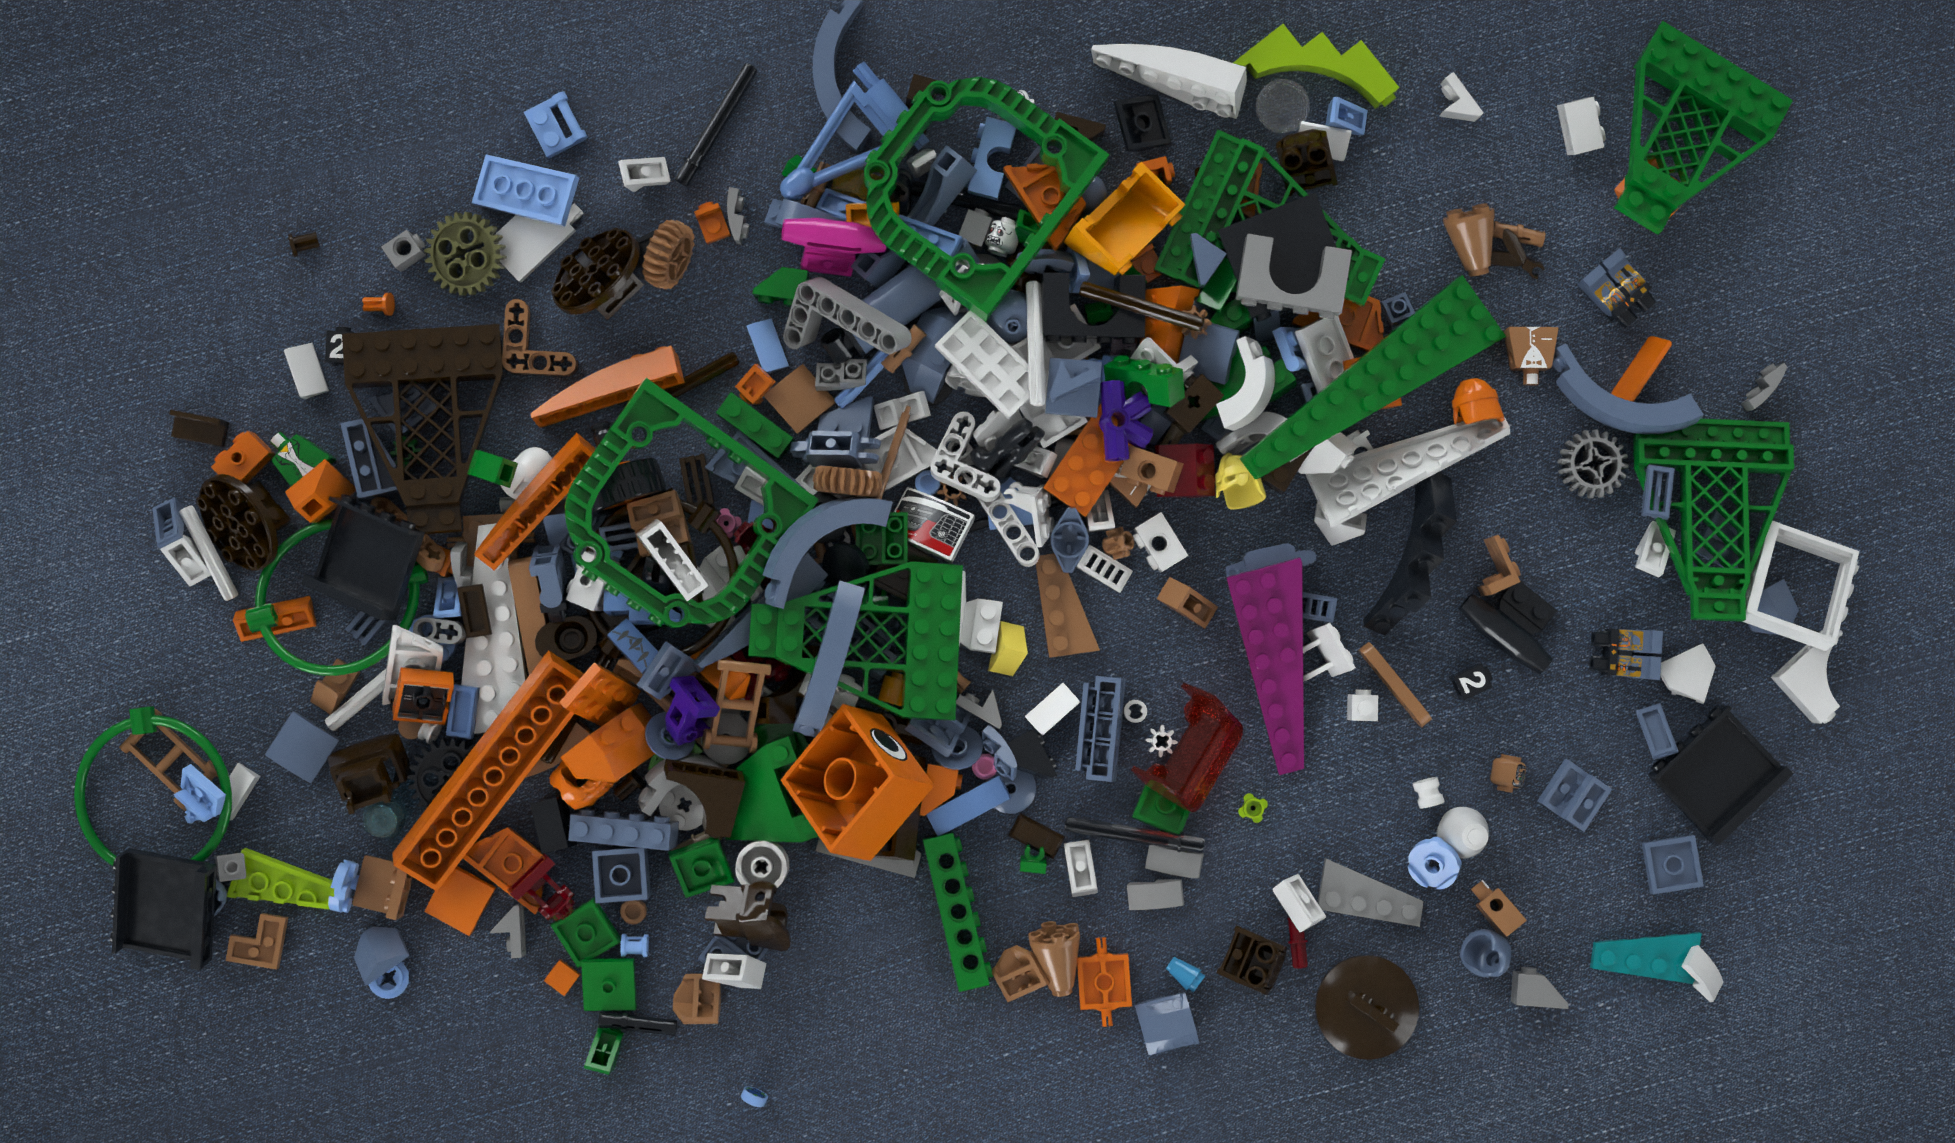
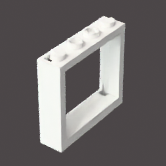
M1772 521L1750 576V584L1745 594L1746 620L1743 622L1824 651L1837 645L1838 638L1842 636V630H1840L1841 622L1845 620L1848 613V607H1845L1846 602L1854 589V584H1851L1859 569L1857 565L1859 551ZM1776 541L1840 563L1822 634L1757 611Z

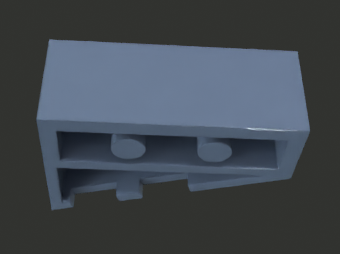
M363 419L340 423L360 502L398 494L399 492ZM377 436L390 465L393 468H397L396 464L394 463L386 448L382 444L381 440Z

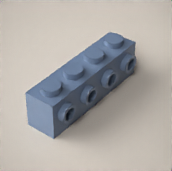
M583 808L579 809L578 813L570 815L568 841L669 851L678 845L679 821H670L668 816H654V819L645 818L644 814L638 813L620 816V812L604 811V814L595 813L594 809Z

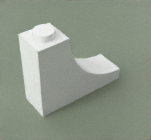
M655 519L635 534L686 601H689L709 586L662 521Z
M1806 645L1771 677L1812 723L1821 724L1823 722L1825 724L1835 717V711L1840 707L1834 699L1827 681V661L1832 647L1824 651Z

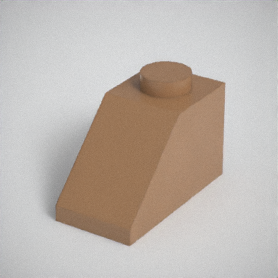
M1169 577L1157 597V600L1203 628L1207 627L1218 606L1191 587Z

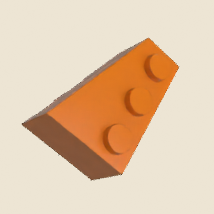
M1182 285L1145 290V300L1179 311H1189L1192 309L1194 298L1199 296L1200 289ZM1145 316V338H1151L1178 364L1185 337L1181 332L1184 327Z

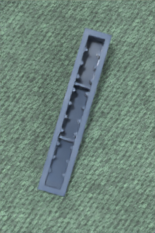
M805 553L793 574L786 602L809 595L812 591L815 593L825 584L824 579L828 574L808 553ZM766 588L693 661L696 666L703 668L749 645L751 604H766Z

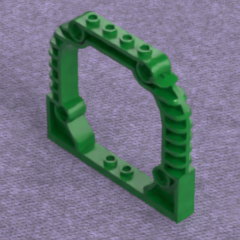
M974 77L958 79L949 83V85L944 81L937 80L931 82L923 92L921 90L917 92L911 102L913 105L909 111L904 110L899 115L896 121L898 125L893 131L889 129L881 139L882 145L877 151L873 149L866 158L864 185L868 189L866 199L867 215L874 233L884 245L935 281L938 288L986 322L1105 166L1110 154L1060 118L1058 121L1055 120L1048 113L1038 108L1037 105L1013 90L1012 87L998 80ZM934 94H941L945 99L936 101L932 96ZM960 106H979L996 113L1035 141L1041 147V161L1048 166H1055L1059 178L1060 191L1066 194L1052 214L1046 213L1038 224L1041 228L1036 235L1031 233L1023 244L1026 248L1011 268L1002 262L976 264L974 258L967 253H959L954 257L948 255L906 225L894 212L889 199L897 186V166L932 121L949 119ZM1055 146L1060 152L1053 154L1047 148ZM874 172H879L883 175V178L874 180L870 175ZM965 265L969 271L961 274L956 271L955 267Z
M645 378L571 484L565 502V522L570 538L576 546L573 558L576 564L584 569L582 571L584 576L594 582L596 579H599L605 583L604 589L616 597L621 594L627 598L626 604L638 612L643 609L649 613L648 619L661 627L662 624H665L671 628H679L687 623L710 624L719 622L740 611L765 578L763 572L766 563L781 536L795 521L812 510L819 499L648 378ZM681 421L707 438L705 442L716 450L722 448L729 453L727 457L738 465L743 463L766 479L760 488L763 497L764 514L759 515L753 523L754 533L758 536L727 584L714 597L699 603L692 598L686 601L682 594L664 596L611 560L610 548L607 542L592 530V507L598 493L630 448H644L651 442L653 432L675 428ZM639 428L644 432L645 438L642 442H637L632 438L633 429ZM765 519L773 522L774 528L771 533L765 532L762 528V522ZM584 547L591 548L595 553L594 559L591 562H586L581 557V551ZM673 607L679 608L682 612V617L678 622H673L669 617V612Z

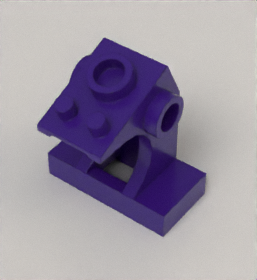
M694 676L673 677L669 686L676 694L666 714L665 725L668 733L680 746L703 737L704 729H710V727L702 718L717 716L720 707Z

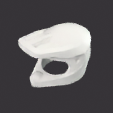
M532 447L524 450L513 461L518 463L511 487L500 486L508 496L516 500L552 457L542 448Z

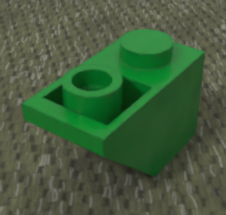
M781 267L756 286L752 294L755 298H758L760 303L773 304L775 300L782 301L784 306L791 307L798 285L809 280L808 270Z

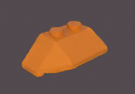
M641 702L631 706L592 732L560 758L576 779L615 783L655 755L645 738L646 725L652 717Z

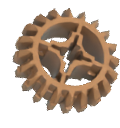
M666 220L659 225L658 230L654 231V235L650 238V243L646 247L645 260L642 264L644 268L643 275L648 283L660 289H671L674 285L678 284L679 279L683 278V274L687 271V266L691 262L692 249L695 245L693 242L694 234L689 226L677 220Z
M818 466L815 468V474H813V488L818 492L876 498L880 496L883 484L882 474L877 471Z

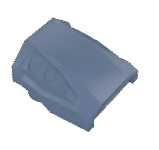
M1185 992L1134 1004L1148 1055L1199 1044L1196 1027Z

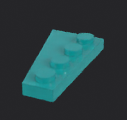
M1694 932L1680 935L1672 934L1659 937L1593 942L1590 968L1693 984L1695 979L1681 966L1690 948L1697 945L1700 946L1702 933Z

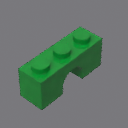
M1125 355L1116 356L1114 360L1104 365L1105 381H1124L1125 398H1129L1140 391L1142 385L1147 390L1149 403L1171 407L1185 398L1182 368L1172 367L1171 364L1150 363L1146 359H1129Z
M732 392L716 411L721 418L780 461L789 450L791 442H795L792 436Z

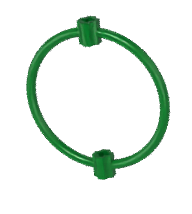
M333 518L310 524L298 530L278 546L275 560L263 568L259 577L255 595V608L246 610L245 614L250 631L252 633L261 631L268 646L284 662L301 671L322 676H339L364 670L385 658L389 653L390 646L389 639L377 651L361 660L343 665H318L304 661L291 654L281 645L271 630V627L278 626L279 620L274 605L272 603L266 604V594L270 578L277 564L292 547L303 539L315 533L329 530ZM415 562L407 586L409 588V598L406 612L399 627L408 631L418 608L419 585L427 583L429 578L427 570L417 562Z
M154 706L129 709L130 718L114 724L98 736L84 754L79 765L75 781L74 800L77 818L83 834L96 853L113 866L117 856L98 838L87 814L85 788L90 767L102 747L119 733L131 728L132 735L157 732V726H164L185 734L203 749L217 772L221 791L226 794L223 809L212 837L200 852L190 858L191 860L204 862L223 839L232 811L231 782L223 759L213 744L202 733L185 722L166 716L155 715Z

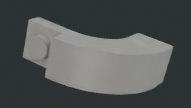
M1262 412L1254 421L1233 432L1226 433L1215 444L1223 455L1226 453L1237 455L1250 445L1260 442L1287 418L1272 412Z
M689 753L685 758L677 760L725 768L708 756ZM666 759L653 766L644 776L649 787H645L640 793L638 804L641 811L649 816L652 815L671 789L682 785L666 780L664 772Z

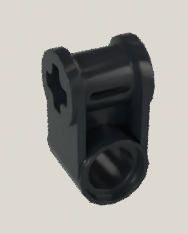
M898 168L897 186L889 199L890 202H899V214L907 217L911 206L913 176L908 170Z

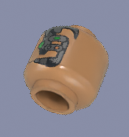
M1501 754L1500 758L1493 760L1490 781L1498 785L1497 790L1513 793V788H1521L1523 786L1527 767L1525 763L1521 762L1522 758Z

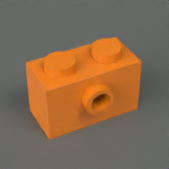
M246 431L234 438V444L227 451L223 450L215 457V463L211 468L217 474L230 475L247 484L276 454L255 433Z

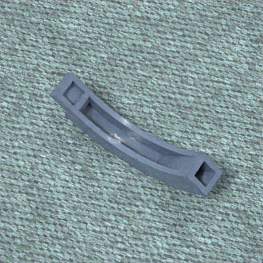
M844 0L838 10L840 14L830 9L818 32L813 54V79L817 98L826 120L829 119L842 99L835 74L837 52L845 32L863 7L862 0ZM849 110L835 134L849 149L858 155L872 136V130Z
M1566 343L1557 347L1554 352L1553 366L1558 372H1561L1560 377L1556 381L1558 387L1582 412L1604 425L1630 433L1663 434L1692 426L1704 415L1691 394L1677 400L1658 404L1636 403L1619 398L1591 380L1581 368Z
M845 497L819 505L800 517L781 536L768 558L763 576L771 578V583L767 585L765 590V603L784 609L793 574L802 557L819 539L833 530L852 524L864 523L886 527L893 502L873 497Z
M839 581L815 665L792 731L816 737L820 730H822L843 669L865 588Z

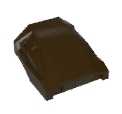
M1306 130L1287 135L1276 143L1280 166L1303 190L1333 184V186L1338 185L1326 131ZM1284 181L1285 188L1287 190L1289 185ZM1291 189L1289 196H1292L1293 193H1295L1293 189Z
M1236 925L1234 936L1224 961L1216 973L1268 995L1275 985L1285 961L1287 947Z

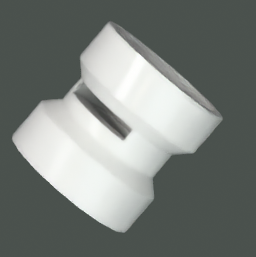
M1438 777L1412 783L1414 791L1419 795L1417 802L1420 809L1444 803L1443 794L1439 793L1438 790L1440 785Z

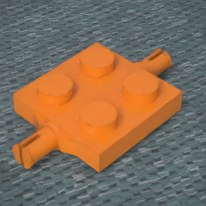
M1100 937L1095 938L1097 953L1091 956L1078 957L1079 1000L1080 1010L1095 1009L1101 1011L1102 1026L1107 1027L1106 1016L1108 1018V1026H1113L1112 1010L1119 1007L1132 1006L1128 953L1112 954L1107 952V937H1102V947Z

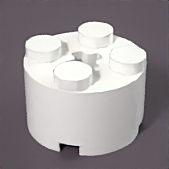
M763 840L753 841L744 847L737 857L735 867L736 876L741 885H751L758 881L773 883L777 888L787 877L790 868L789 858L784 848L777 842ZM758 860L768 863L766 867L767 872L757 869L759 865Z

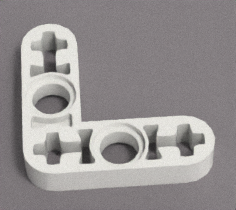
M959 412L953 417L931 461V475L934 479L983 501L992 502L1000 495L1001 486L998 479L959 462L975 430L973 415L968 412ZM967 420L969 427L965 426L961 436L958 435L959 423ZM949 441H956L960 444V449L956 452H950L945 446ZM943 463L946 464L948 471L943 470L942 473H939L937 466H941ZM954 468H957L954 473V479H951V472L954 471ZM962 473H969L973 480L969 484H962L959 482L958 476ZM977 478H979L980 485L977 486V489H974L977 483ZM992 484L994 491H990L989 494L985 493L984 487Z

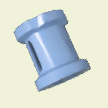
M622 934L621 957H626L627 954H640L643 957H648L649 934H644L643 937Z

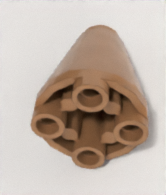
M1487 203L1472 206L1471 211L1463 212L1461 208L1447 211V217L1443 218V224L1465 271H1468L1469 276L1489 273L1488 267L1491 266L1494 232V208H1489Z
M1054 921L1044 922L1041 924V929L1028 934L1029 943L1049 981L1047 986L1052 991V995L1056 997L1067 996L1073 992L1072 988L1075 983L1080 943L1079 927L1077 923L1056 925Z

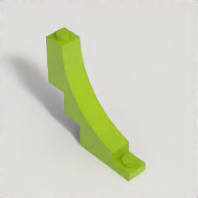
M1284 24L1280 25L1233 62L1234 64L1246 67L1254 79L1289 71L1322 74L1353 88L1375 109L1381 104L1386 107L1397 98L1394 94L1399 89V86L1362 40L1341 55L1323 32L1302 47Z

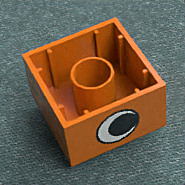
M846 704L841 705L780 779L830 853L871 861L935 786L882 714Z

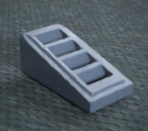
M175 497L152 508L157 547L160 549L183 538L184 521L179 511L185 508V506Z
M1302 592V598H1307L1303 619L1324 623L1334 622L1337 598ZM1313 600H1317L1315 615L1311 614ZM1323 602H1328L1326 616H1321Z

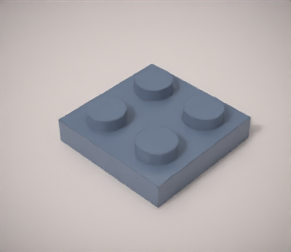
M1695 835L1642 843L1650 894L1654 895L1704 886Z

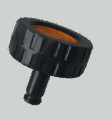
M608 421L594 424L590 428L591 432H593L596 448L610 429L611 425ZM654 458L624 462L621 460L598 493L592 507V518L613 514L628 503L665 493L666 485L657 460Z

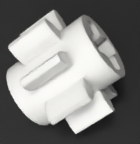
M1164 725L1160 726V731L1158 732L1151 728L1152 737L1145 739V741L1152 744L1148 751L1158 750L1159 757H1162L1163 751L1166 750L1172 754L1171 744L1178 743V741L1171 739L1174 730L1166 733L1164 732ZM1157 735L1161 737L1167 736L1165 740L1167 745L1165 747L1161 745L1156 747L1155 744L1158 742L1156 739Z

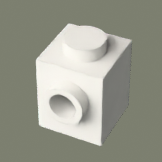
M1356 689L1355 694H1348L1347 720L1378 721V695H1371V690Z

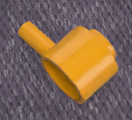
M892 672L891 676L884 675L878 700L898 706L902 705L903 674Z

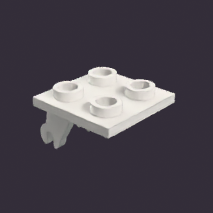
M1013 482L1004 491V494H1010L1013 498H1006L1005 502L1032 513L1037 547H1042L1051 536L1055 527L1054 518L1050 517L1048 508L1051 507V495L1042 489L1045 484L1039 487L1023 486L1020 482Z
M1331 623L1307 632L1311 642L1303 646V653L1317 646L1326 663L1303 675V682L1325 670H1328L1331 677L1356 668L1353 664L1351 653L1344 648L1340 641L1338 630Z

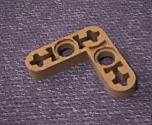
M520 299L509 301L505 308L502 353L504 368L510 373L567 377L575 374L578 369V361L570 353L528 350L530 308L528 304ZM517 305L524 310V313L519 314V322L524 323V326L510 325L511 321L516 323V315L511 313V311L516 309ZM518 329L522 331L523 339L515 344L510 341L509 336L513 330ZM514 355L523 361H527L526 355H530L528 358L529 370H525L527 367L525 364H517L516 368L513 369V366L508 362L514 358ZM538 356H543L547 360V366L543 370H536L534 368L533 362ZM551 357H555V362H564L565 358H567L572 363V367H567V371H564L561 366H554L555 371H551L553 366Z

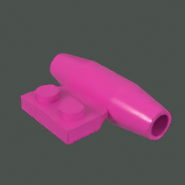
M823 218L783 220L781 239L804 246L801 270L851 277L853 271L851 266L856 260L855 254L884 253L886 250V245L877 237L872 227Z

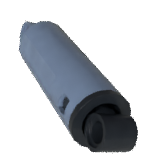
M963 238L964 241L957 254L967 253L974 258L976 264H979L980 260L967 239ZM910 265L862 301L906 326L942 300L939 295L941 289L936 286V282ZM963 265L956 266V271H958ZM840 326L825 333L820 340V344L835 364H841L849 360L855 350L863 357L875 348Z

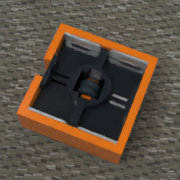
M401 667L392 706L393 720L445 725L449 710L448 702L451 701L454 688L453 672Z

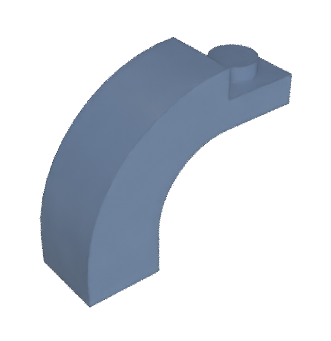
M773 199L764 223L782 228L784 219L823 218L843 220L787 199H783V201Z

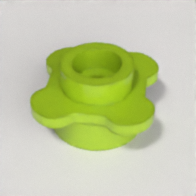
M1251 793L1245 794L1243 806L1239 808L1238 814L1242 818H1251L1255 823L1261 822L1264 809L1268 806L1265 799H1257ZM1251 806H1255V810L1252 811Z

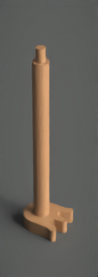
M907 405L905 411L901 414L881 472L883 484L880 496L876 497L878 499H882L910 418L909 412L911 407Z

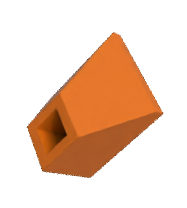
M324 459L286 490L285 493L298 513L310 523H317L337 508L338 504L330 501V496L341 498L342 494L351 496L356 492V488Z

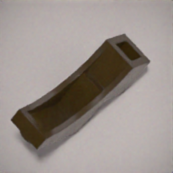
M804 646L814 658L818 655L820 646ZM802 651V658H808ZM794 667L792 674L782 687L769 695L760 697L755 723L794 724L797 713L796 698H804V695L799 690L807 673Z

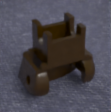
M397 733L353 744L327 757L330 773L342 801L348 800L346 808L349 815L354 814L356 809L381 801H384V803L390 802L393 789L399 788L401 783L407 781V776L411 773L409 758ZM391 758L396 770L393 782L383 762Z
M758 881L751 885L744 884L741 887L711 885L710 895L723 897L725 900L719 901L718 907L707 906L705 920L715 921L714 936L746 938L751 946H759L777 951H787L790 948L791 937L786 928L787 908L783 904L773 902V896L777 892L776 885L766 881ZM759 895H765L763 900H756Z

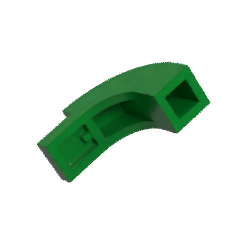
M475 449L467 474L510 488L518 463Z

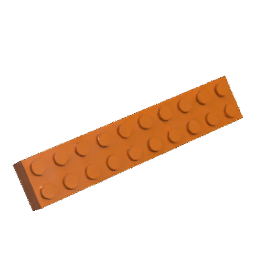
M548 650L393 851L392 857L395 867L433 890H439L575 714L565 709L559 702L583 676V672Z

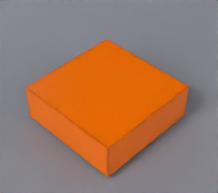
M560 959L544 981L565 996L581 974Z

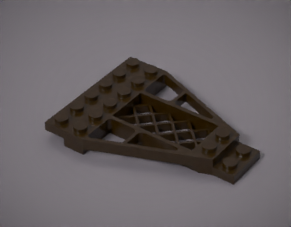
M499 324L342 334L345 385L407 508V521L415 523V528L425 532V534L462 532L460 506L470 476L467 472L475 449L479 450L502 379H504ZM495 379L485 410H459L457 382ZM451 382V389L444 383ZM417 384H432V385L430 386V388H429L427 391H424V390H423L420 386H418ZM402 385H407V386L400 392V386H402ZM439 385L449 393L440 403L430 396ZM393 386L394 414L386 417L367 418L354 389ZM412 387L423 394L414 405L404 398ZM451 398L453 414L444 407ZM426 399H429L437 406L428 416L418 409ZM401 400L410 407L403 417ZM440 410L450 417L442 428L432 421ZM414 412L424 419L416 429H413L405 422ZM482 417L468 461L463 463L460 421L464 418ZM428 423L438 430L430 441L419 434ZM452 423L454 426V438L445 432ZM395 424L397 468H393L390 465L372 425ZM402 425L412 432L404 442ZM442 434L452 442L443 453L433 445ZM416 436L426 444L417 455L407 447ZM429 448L440 455L431 466L421 459ZM454 448L456 463L447 457ZM404 450L413 457L406 467ZM443 460H446L454 467L446 477L441 476L435 471L436 467ZM417 461L428 469L419 479H416L408 472ZM431 473L438 477L426 479Z

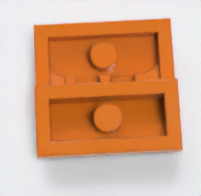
M456 866L439 890L434 891L424 912L470 936L474 932L483 911L487 908L496 887Z

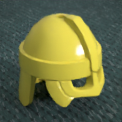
M1226 453L1221 458L1218 471L1215 474L1216 498L1219 497L1220 492L1223 490L1226 505L1231 510L1251 507L1265 500L1266 492L1261 478H1253L1239 459L1243 455Z

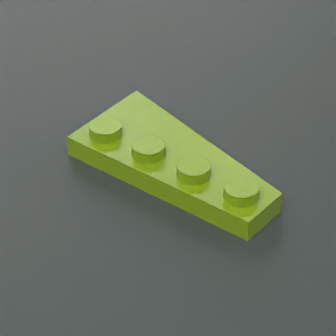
M242 849L241 853L244 854L246 878L232 880L227 897H242L254 901L267 900L273 901V903H292L298 906L329 909V896L334 897V888H331L333 880L251 849Z

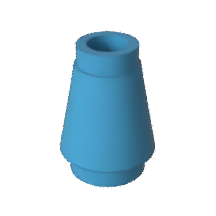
M1175 956L1166 967V970L1186 991L1189 989L1193 993L1205 977L1201 973V969L1177 959Z

